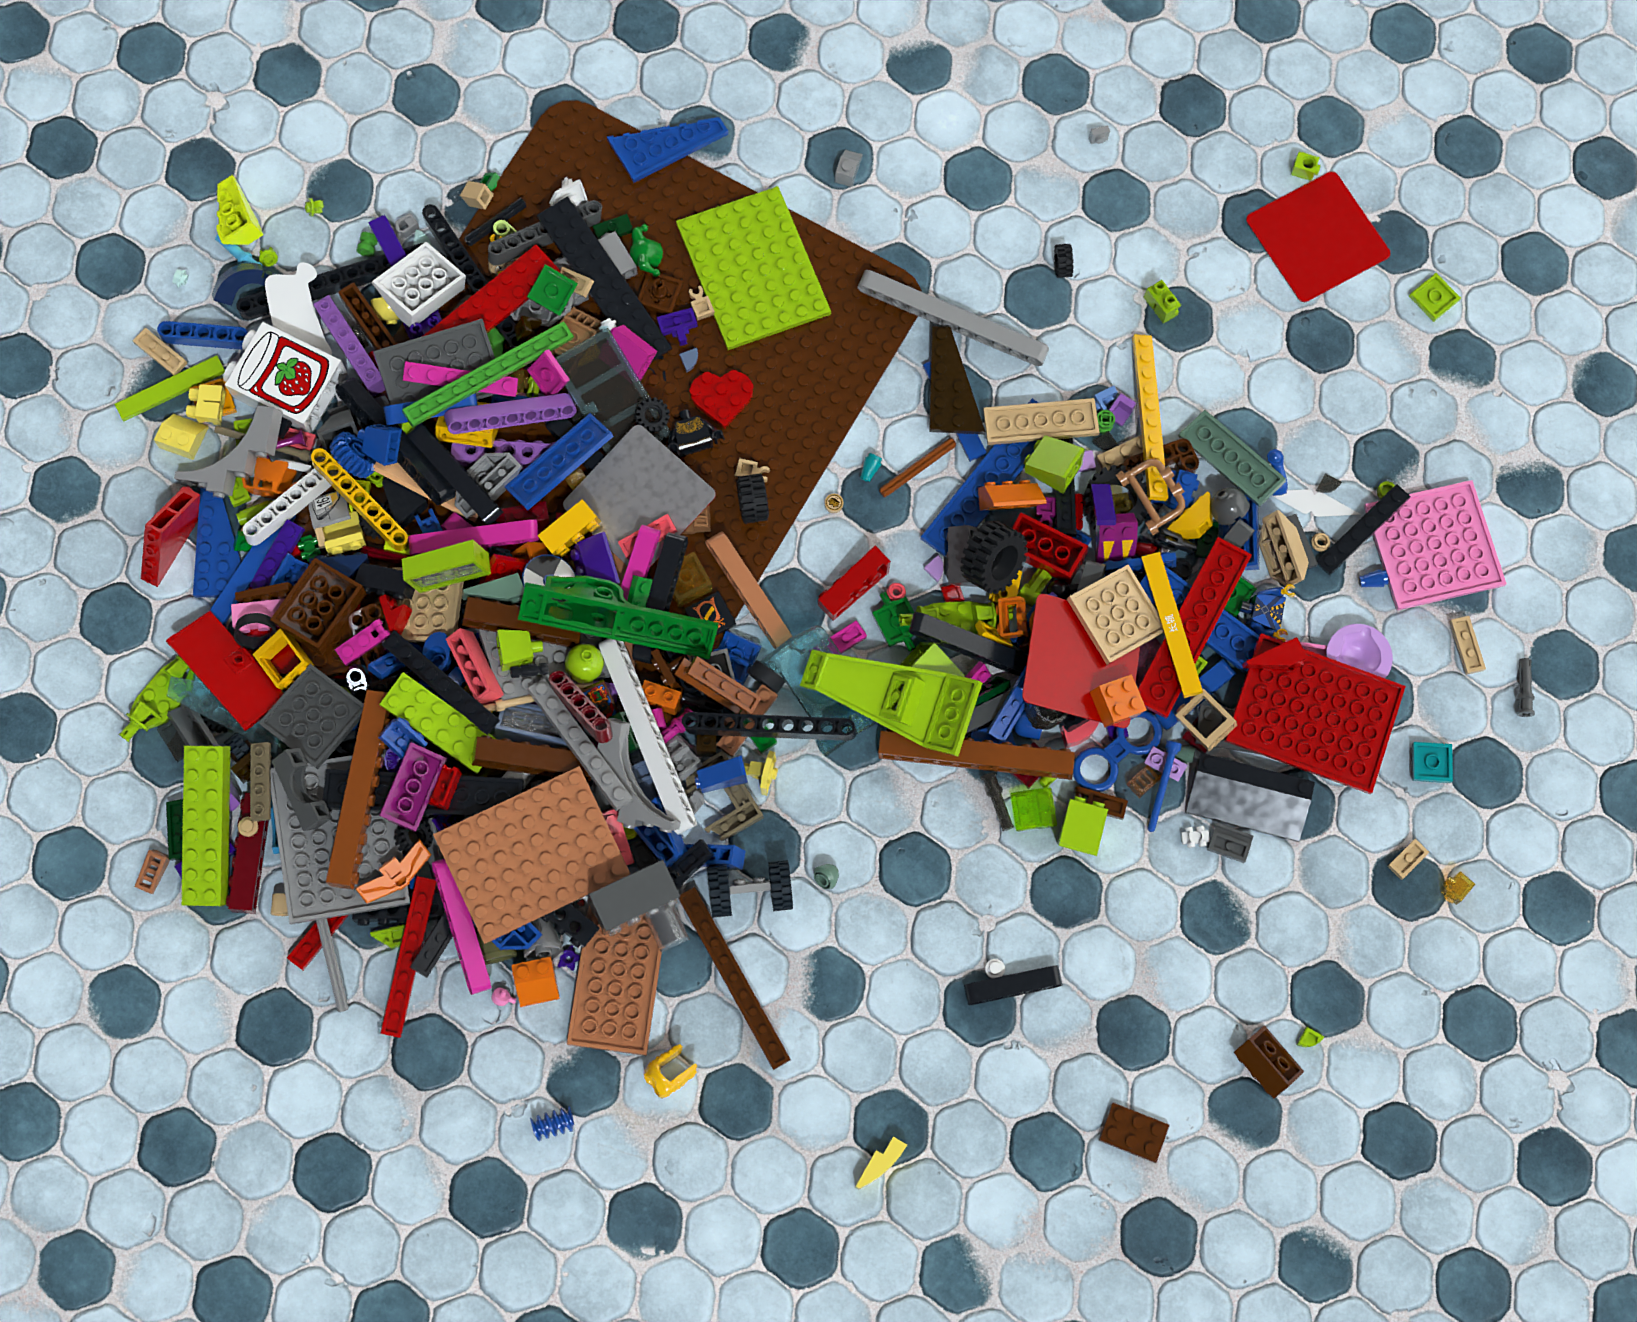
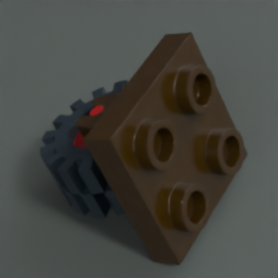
M235 732L223 743L226 746H230V757L236 762L230 769L244 784L246 781H251V743L248 740L243 741Z

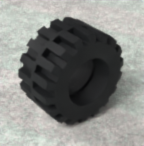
M761 473L739 476L736 483L742 521L745 524L767 521L769 510L763 476Z

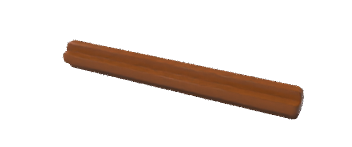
M952 438L944 441L879 489L880 494L883 497L890 495L955 448L956 442Z

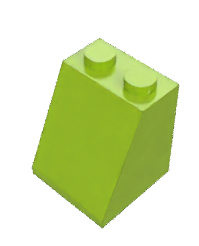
M1044 435L1042 440L1036 442L1032 455L1029 454L1024 461L1025 473L1063 494L1083 465L1085 449Z
M920 642L899 664L962 677L965 676L937 644L932 642Z
M1074 796V799L1069 798L1057 844L1061 847L1097 856L1108 809L1104 808L1105 804L1093 801V804L1085 802V798Z

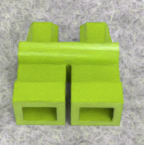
M1163 280L1147 288L1143 298L1152 310L1154 309L1155 314L1163 324L1179 314L1178 308L1181 304Z

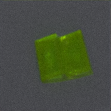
M1052 788L1031 789L1011 793L1017 832L1057 826Z

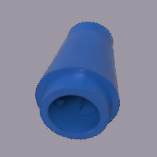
M1378 569L1360 576V586L1363 588L1384 587V585H1388L1386 570Z

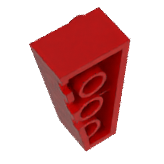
M875 545L842 577L838 578L828 591L824 590L818 596V606L834 621L889 573L891 561Z

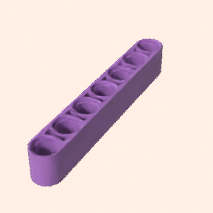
M562 393L450 409L444 414V419L450 433L461 434L566 419L575 415L576 407L570 394Z

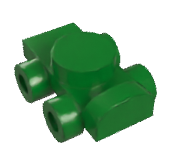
M312 535L300 538L301 541L298 542L299 549H304V552H301L302 559H307L309 563L310 558L321 554L320 548L315 547L318 544L317 538L312 537Z

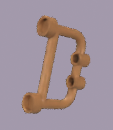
M1148 459L1126 473L1120 471L1116 474L1123 487L1129 483L1131 484L1150 515L1151 519L1145 522L1152 535L1159 532V527L1183 512L1185 500L1182 493L1185 491L1179 482L1177 484L1174 483L1172 479L1175 476L1169 466L1165 468L1161 461ZM1151 466L1158 469L1178 503L1177 508L1161 518L1135 478V475Z

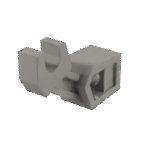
M409 213L395 221L396 226L393 231L400 242L401 238L406 239L420 228L418 222ZM403 226H407V228L403 231L400 230V228H402Z

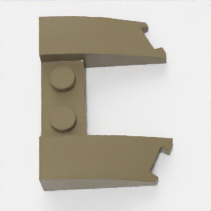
M723 750L702 762L703 765L686 778L687 789L684 790L686 796L697 789L694 777H698V770L729 760ZM744 784L723 788L736 809L704 828L707 833L713 831L721 836L720 841L741 832L764 818Z

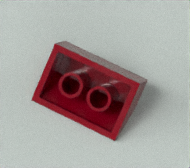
M546 501L536 503L528 511L522 505L502 509L504 513L492 523L500 524L523 520H537L539 535L550 526ZM539 538L538 541H534V542L543 543L540 538ZM525 543L503 545L496 547L506 548L510 551H515Z

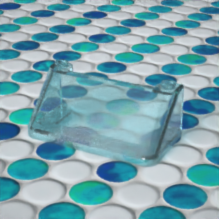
M815 625L789 638L761 660V663L771 668L777 674L780 673L809 717L851 719L856 726V737L877 724L872 719L818 691L800 686L812 649L842 655L821 626ZM829 725L825 726L823 728V731L829 732L832 730L833 727ZM846 726L842 732L849 733L852 727ZM818 740V748L827 757L850 741Z

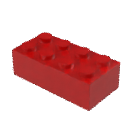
M1020 513L1012 529L1025 536L1024 539L1027 540L1025 547L1028 548V552L1024 554L1027 557L1025 563L1037 569H1044L1051 576L1063 580L1070 585L1088 554V545L1028 515Z

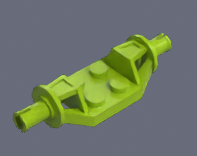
M972 601L932 603L924 607L917 606L916 612L927 614L974 634H978L975 624L979 620H987V624L994 628L996 621H999V616L996 613L993 602L988 604ZM1009 608V621H1012L1013 613H1010L1012 609ZM899 614L900 626L910 625L913 614Z
M178 655L175 656V660L164 666L137 696L130 712L126 713L130 722L118 735L127 742L130 741L139 729L148 732L151 728L168 723L170 720L167 716L168 712L180 707L183 699L190 697L193 693L195 674ZM187 669H189L190 671L184 682L182 680V677L187 671ZM151 714L154 716V718H152L145 724H142V722Z

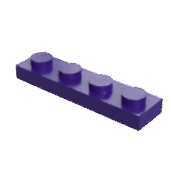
M288 519L286 520L252 579L250 587L255 589L270 585L271 579L278 571L281 561L288 553L291 554L305 531L304 528Z

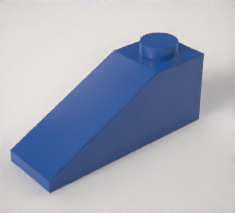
M685 844L687 850H689L694 845ZM708 845L714 855L702 867L716 868L727 866V870H743L745 850L735 845Z

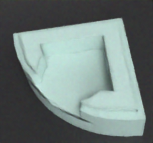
M415 231L413 245L425 242L431 245L429 238L422 231Z

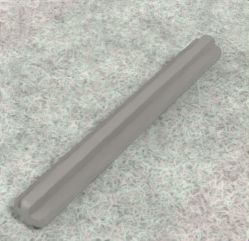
M327 919L316 920L338 1012L347 1011L348 1004Z

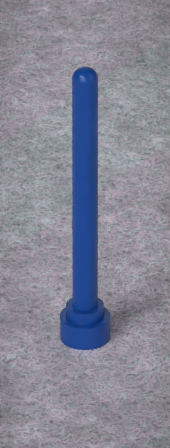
M1170 740L1166 742L1165 748H1167L1166 752L1168 754L1148 824L1149 832L1155 831L1175 754L1177 755L1178 751H1181V743Z

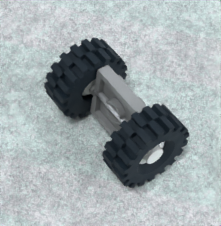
M788 860L768 862L770 881L765 880V877H755L751 882H746L745 879L733 880L734 883L730 884V888L727 866L707 868L712 918L732 916L730 895L770 890L773 911L792 910L793 897Z

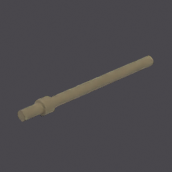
M217 425L214 433L242 440L245 436L244 433ZM288 446L275 450L299 457L300 460L306 462L312 461V453L309 450H299ZM321 456L315 459V461L317 462H323L325 460V458Z

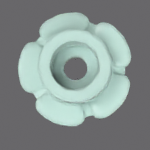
M178 269L174 274L173 283L177 287L185 286L188 281L186 270L181 271Z

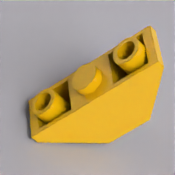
M1207 491L1204 495L1198 497L1196 502L1190 508L1184 510L1182 515L1176 521H1173L1167 529L1181 534L1183 539L1200 538L1213 526V515L1210 505L1212 498L1210 493Z

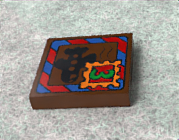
M604 679L580 689L592 703L598 705L600 712L607 719L620 712Z

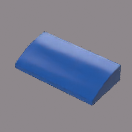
M1247 497L1250 504L1248 512L1243 518L1239 516L1234 520L1237 522L1241 519L1255 530L1241 548L1252 554L1244 570H1260L1258 506ZM1235 523L1229 525L1219 524V538L1223 539Z

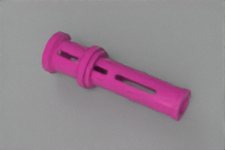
M685 708V712L678 718H673L672 724L661 732L665 744L678 733L686 731L682 724V717L688 712H693L691 709ZM696 720L689 721L687 726L693 722L696 723Z

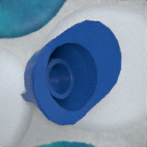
M435 632L425 641L422 654L446 673L452 663L450 647L446 641V638L449 636L443 632Z

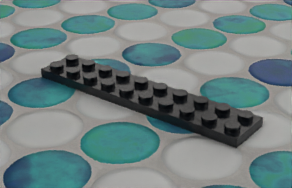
M568 196L539 213L536 218L571 269L594 281L589 295L606 319L611 318L612 321L616 320V327L625 325L658 351L652 362L672 350L666 338Z
M326 769L322 800L325 801L328 810H341L350 770ZM378 772L380 781L378 787H375L374 795L376 800L370 812H381L397 772ZM461 776L448 810L427 804L424 815L463 817L476 815L523 793L524 780Z

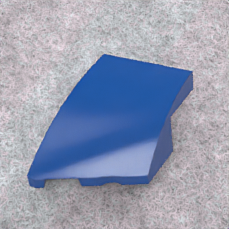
M727 630L720 647L714 649L713 652L727 648L735 681L744 685L749 675L748 671L756 661L762 645Z

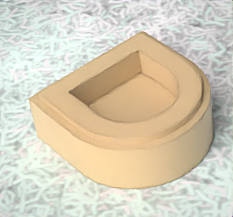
M322 527L316 528L315 534L319 548L323 549L325 548L324 542L326 541Z

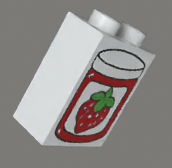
M262 322L257 332L250 330L245 336L242 344V349L245 352L239 362L232 361L227 366L223 375V380L226 382L225 386L234 399L255 409L257 405L274 407L283 412V418L292 422L291 427L297 430L301 428L302 431L313 434L336 395V385L343 382L348 373L340 359Z

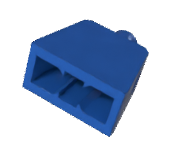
M375 424L359 430L357 437L363 441V453L383 466L397 463L401 428Z

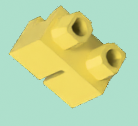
M200 384L199 388L189 389L190 401H197L196 406L187 405V417L197 419L198 423L211 422L213 425L221 426L226 391L223 386Z

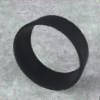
M261 613L246 614L236 622L234 639L238 645L246 649L258 650L277 632L276 625L270 620L271 617ZM260 623L271 627L272 631L265 636L250 637L241 633L239 629L247 624Z

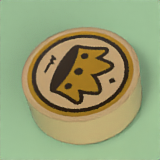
M838 494L828 495L825 499L826 510L830 513L840 512L843 508V498Z

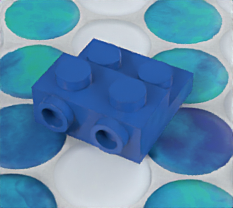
M1181 469L1179 472L1172 470L1175 475L1172 477L1174 483L1177 484L1179 482L1185 491L1182 493V496L1185 500L1184 510H1186L1194 503L1195 497L1191 496L1193 491L1198 489L1200 483L1197 480L1198 475ZM1168 486V499L1166 501L1151 500V503L1160 506L1164 504L1173 510L1178 506Z

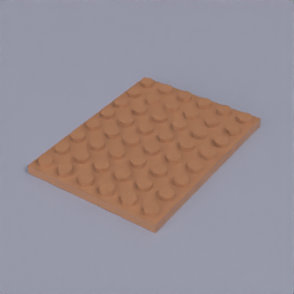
M580 766L433 834L484 944L631 874Z

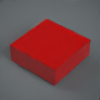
M951 584L940 589L944 602H964L965 600L960 586Z

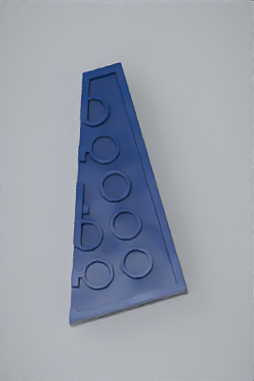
M720 117L699 120L697 123L692 124L682 123L675 127L665 126L642 130L641 133H625L623 136L618 137L608 136L607 141L631 180L635 183L727 136L728 130Z
M200 488L193 596L218 598L242 561L239 551H234L233 548L235 537L224 499L214 497L213 493L204 488Z

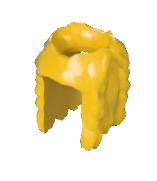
M681 1044L673 1046L670 1050L649 1062L643 1073L646 1083L652 1085L654 1092L661 1099L680 1089L697 1073V1065L695 1063L672 1081H668L661 1074L660 1068L681 1054L683 1048Z

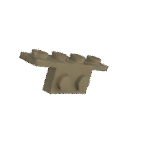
M269 742L251 744L250 820L253 822L267 821L271 819V744Z

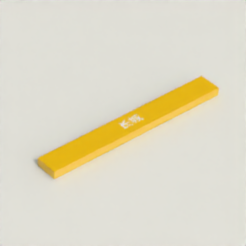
M1157 552L1142 556L1141 560L1183 697L1187 698L1202 694V686L1161 554Z

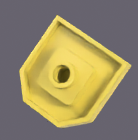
M769 751L765 763L750 761V764L744 763L746 775L761 780V795L765 796L768 794L772 779L776 780L778 768H775L776 754L773 751Z

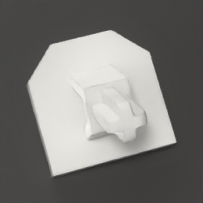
M565 177L562 181V188L554 192L549 203L552 206L568 196L573 205L577 207L588 202L580 180L573 182L572 179Z

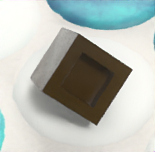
M522 316L514 326L517 342L525 343L536 337V331L542 324V320Z

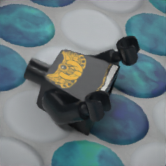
M683 410L679 412L681 421L675 422V428L670 432L668 449L682 457L713 448V440L717 444L718 439L725 440L722 430H717L707 420H702L700 416L691 417L689 410Z

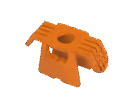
M258 457L256 459L253 486L247 475L245 478H242L244 488L251 494L277 499L297 483L294 482L292 484L297 471L289 469L288 462L279 460L271 462L270 459ZM260 480L262 481V487H258Z

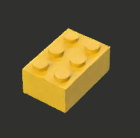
M582 499L542 531L538 537L553 555L563 557L570 551L569 547L585 539V534L589 531L592 533L598 529L601 520Z

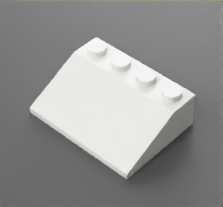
M425 242L373 280L372 284L396 316L408 327L412 324L415 327V323L423 321L465 289L466 275L430 244Z

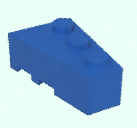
M655 797L651 801L652 804L666 814L660 797ZM642 825L635 827L636 833L660 861H664L666 867H670L687 851L681 834L675 833L674 830L671 833L660 831V827L657 826L648 827Z

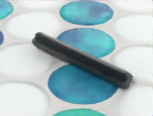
M522 198L516 200L465 236V243L468 246H472L494 230L495 222L498 220L507 221L526 208L525 201Z

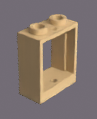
M1202 689L1203 693L1191 696V701L1186 705H1181L1177 709L1175 716L1210 752L1237 726V722L1211 695ZM1204 698L1226 719L1207 738L1184 718Z

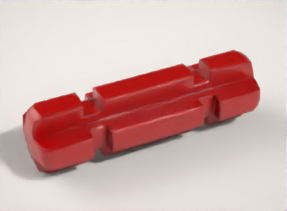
M1076 493V529L1082 530L1083 495Z

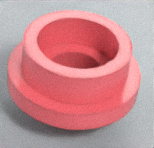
M893 583L887 588V594L891 601L904 598L906 590L902 584ZM897 590L900 594L894 595L893 591Z

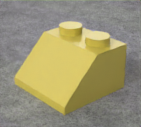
M173 414L161 423L154 441L163 450L194 460L209 427Z

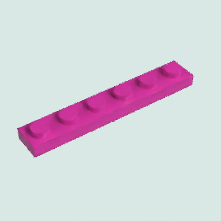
M405 361L402 381L444 387L472 371ZM505 376L478 392L516 397L518 378Z

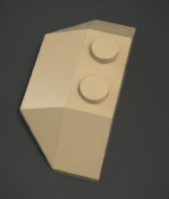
M1277 510L1263 518L1259 545L1270 577L1284 586L1288 584L1295 585L1305 579L1309 562L1297 528L1280 510Z

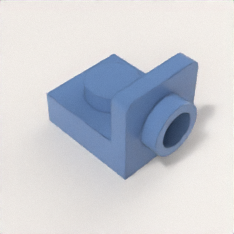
M1115 386L1094 395L1097 413L1107 410L1105 405L1115 401L1118 392Z

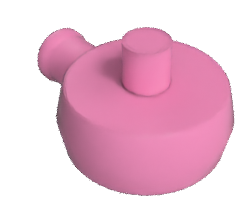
M496 988L492 992L491 999L498 1006H505L508 1002L513 1004L516 1002V998L511 997L510 993L504 988Z

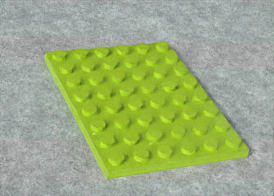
M779 186L676 221L704 294L709 297L715 311L713 316L727 350L831 315L830 307Z

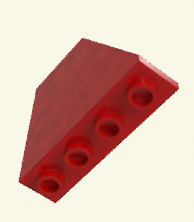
M183 487L145 524L141 579L158 587L198 522L199 493Z

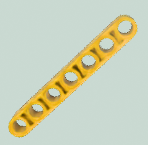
M321 448L315 449L311 454L313 467L393 549L397 551L406 549L408 546L407 533L326 450ZM320 456L325 458L323 462L315 461ZM331 470L338 471V474L335 476H331L328 473ZM345 483L352 485L349 489L342 488V485ZM357 497H363L365 499L361 503L355 501ZM371 510H376L378 514L376 516H370L368 515V512ZM387 523L391 525V528L384 530L381 526ZM397 537L404 538L402 543H396L394 540Z

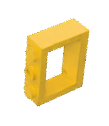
M477 402L478 405L491 404V403ZM444 416L438 417L435 426L436 437L439 441L487 448L493 447L499 429L452 434L448 431Z

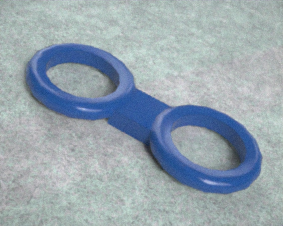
M1148 711L1133 717L1146 719L1154 728L1153 740L1146 746L1136 747L1131 745L1124 736V728L1117 727V738L1105 749L1091 747L1081 751L1074 759L1073 777L1077 784L1082 788L1097 792L1109 789L1117 780L1119 772L1118 763L1129 753L1135 755L1148 754L1153 746L1157 747L1162 737V728L1157 717ZM1091 755L1102 756L1110 765V776L1101 784L1094 785L1088 783L1081 775V763Z

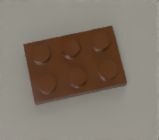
M1113 1102L1099 1141L1152 1163H1157L1170 1125Z

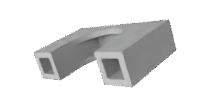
M614 231L604 234L598 241L624 279L627 280L637 275V266L617 233ZM558 258L553 261L559 270L562 267L572 270L565 258ZM575 293L572 307L589 299V296L587 295L585 298Z

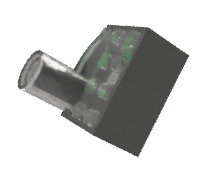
M663 860L592 892L588 896L587 902L593 915L596 916L604 935L609 934L610 937L621 932L623 927H630L645 918L661 953L690 940L675 908L680 895Z

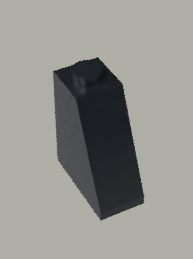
M384 477L382 484L394 521L404 529L415 519V515H420L429 507L428 503L422 495Z

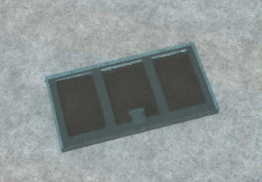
M609 328L604 329L555 358L570 379L565 388L583 418L591 413L613 434L614 437L601 447L606 455L635 425H638L635 422L636 418H634L635 410L644 399L650 398ZM650 408L646 410L645 417L649 422H656L659 419V413L656 409ZM666 425L659 432L651 434L661 442L669 438L670 430Z

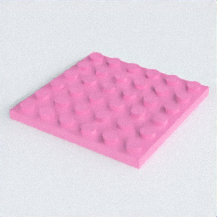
M1472 480L1409 494L1411 496L1410 499L1373 534L1383 569L1387 572L1389 588L1397 611L1495 589L1507 584ZM1378 501L1365 504V512L1367 513Z

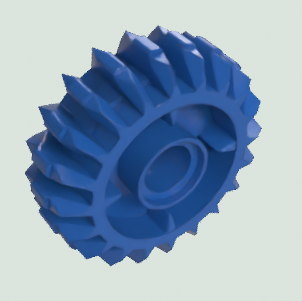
M342 432L332 440L329 447L330 452L334 456L333 458L338 461V464L343 469H346L348 473H352L355 477L367 478L375 472L373 467L377 461L363 453V441L359 440L354 434Z

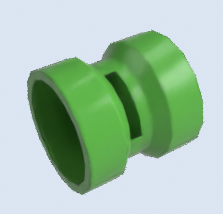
M362 232L359 238L361 242L357 245L356 252L366 257H373L375 254L374 247L378 241L374 234Z
M1102 410L1097 415L1099 433L1107 434L1113 428L1115 415L1109 410Z

